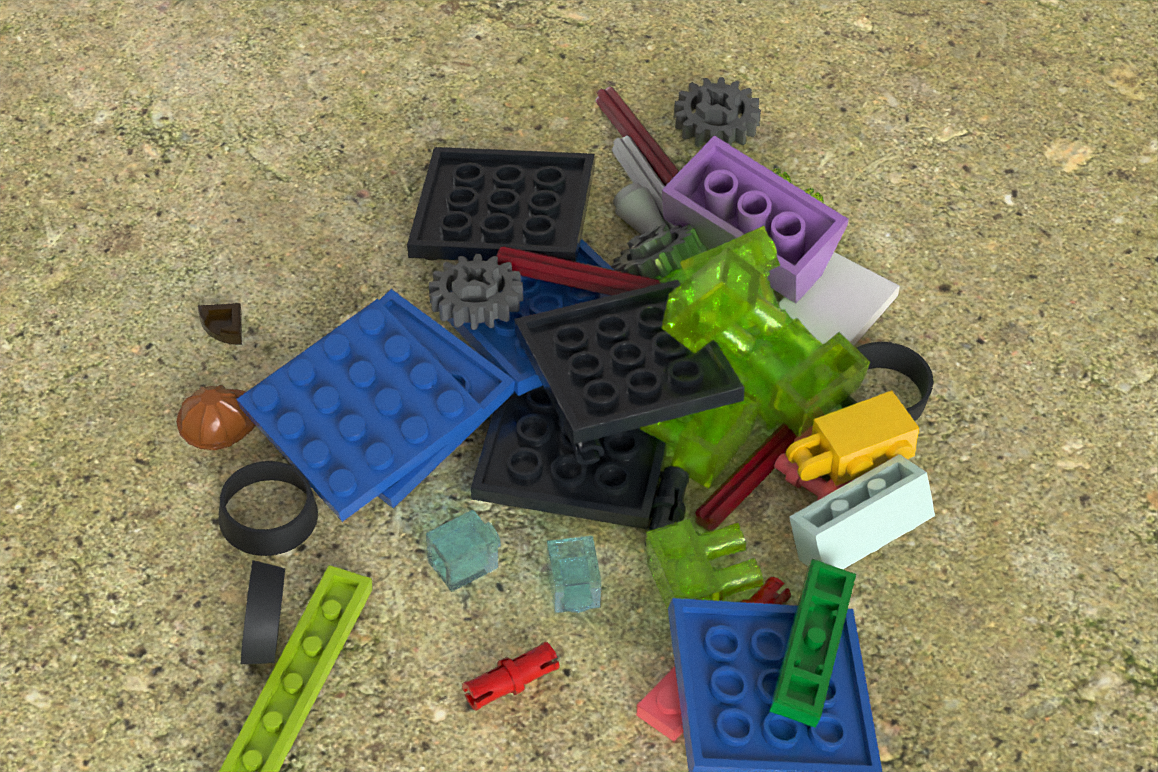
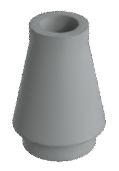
M632 183L621 189L615 196L613 204L616 207V215L641 235L653 230L656 226L666 225L648 188L641 187L639 183Z

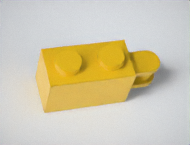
M891 390L813 419L812 435L791 444L786 450L785 455L791 463L798 465L797 473L803 481H809L828 474L837 486L855 480L899 454L906 459L914 457L919 426Z

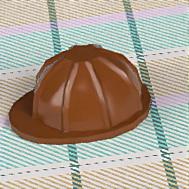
M221 384L219 386H201L199 390L182 403V407L178 412L176 423L180 436L189 445L204 450L227 448L242 440L256 426L240 409L237 398L246 392L238 389H225Z

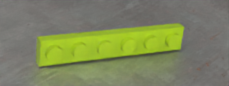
M331 565L328 566L219 772H279L373 589L372 578Z

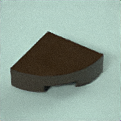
M241 303L198 305L200 322L208 335L223 343L242 345Z

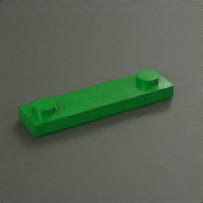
M815 559L811 560L807 568L770 712L816 728L822 715L856 574Z

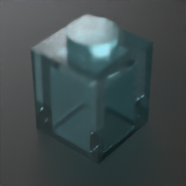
M474 510L426 533L427 561L451 592L498 568V548L501 546L499 535L493 525L489 522L484 524Z
M593 536L547 541V572L554 612L570 611L579 613L588 609L601 608V576Z

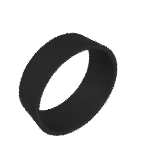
M871 342L854 348L843 357L837 370L839 401L842 408L858 403L845 390V385L850 378L867 369L887 368L906 375L916 384L921 394V400L906 410L914 421L918 420L922 415L933 389V374L928 363L914 350L897 343Z
M277 461L256 462L234 472L223 485L220 494L219 527L224 538L240 551L258 556L278 555L295 549L308 539L317 524L318 507L308 480L298 469ZM274 480L286 482L298 487L307 495L305 506L296 518L285 525L272 529L246 527L234 520L226 509L228 501L235 493L250 484L260 481Z
M252 560L243 630L241 665L275 663L285 568Z

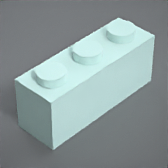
M899 454L791 515L789 518L798 558L801 562L809 566L811 560L815 559L844 569L935 516L927 472Z

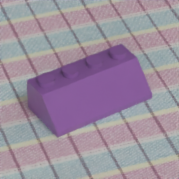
M713 136L662 189L663 218L674 226L681 224L683 227L690 224L691 227L695 228L702 244L795 304L822 276L848 225V218L716 136Z

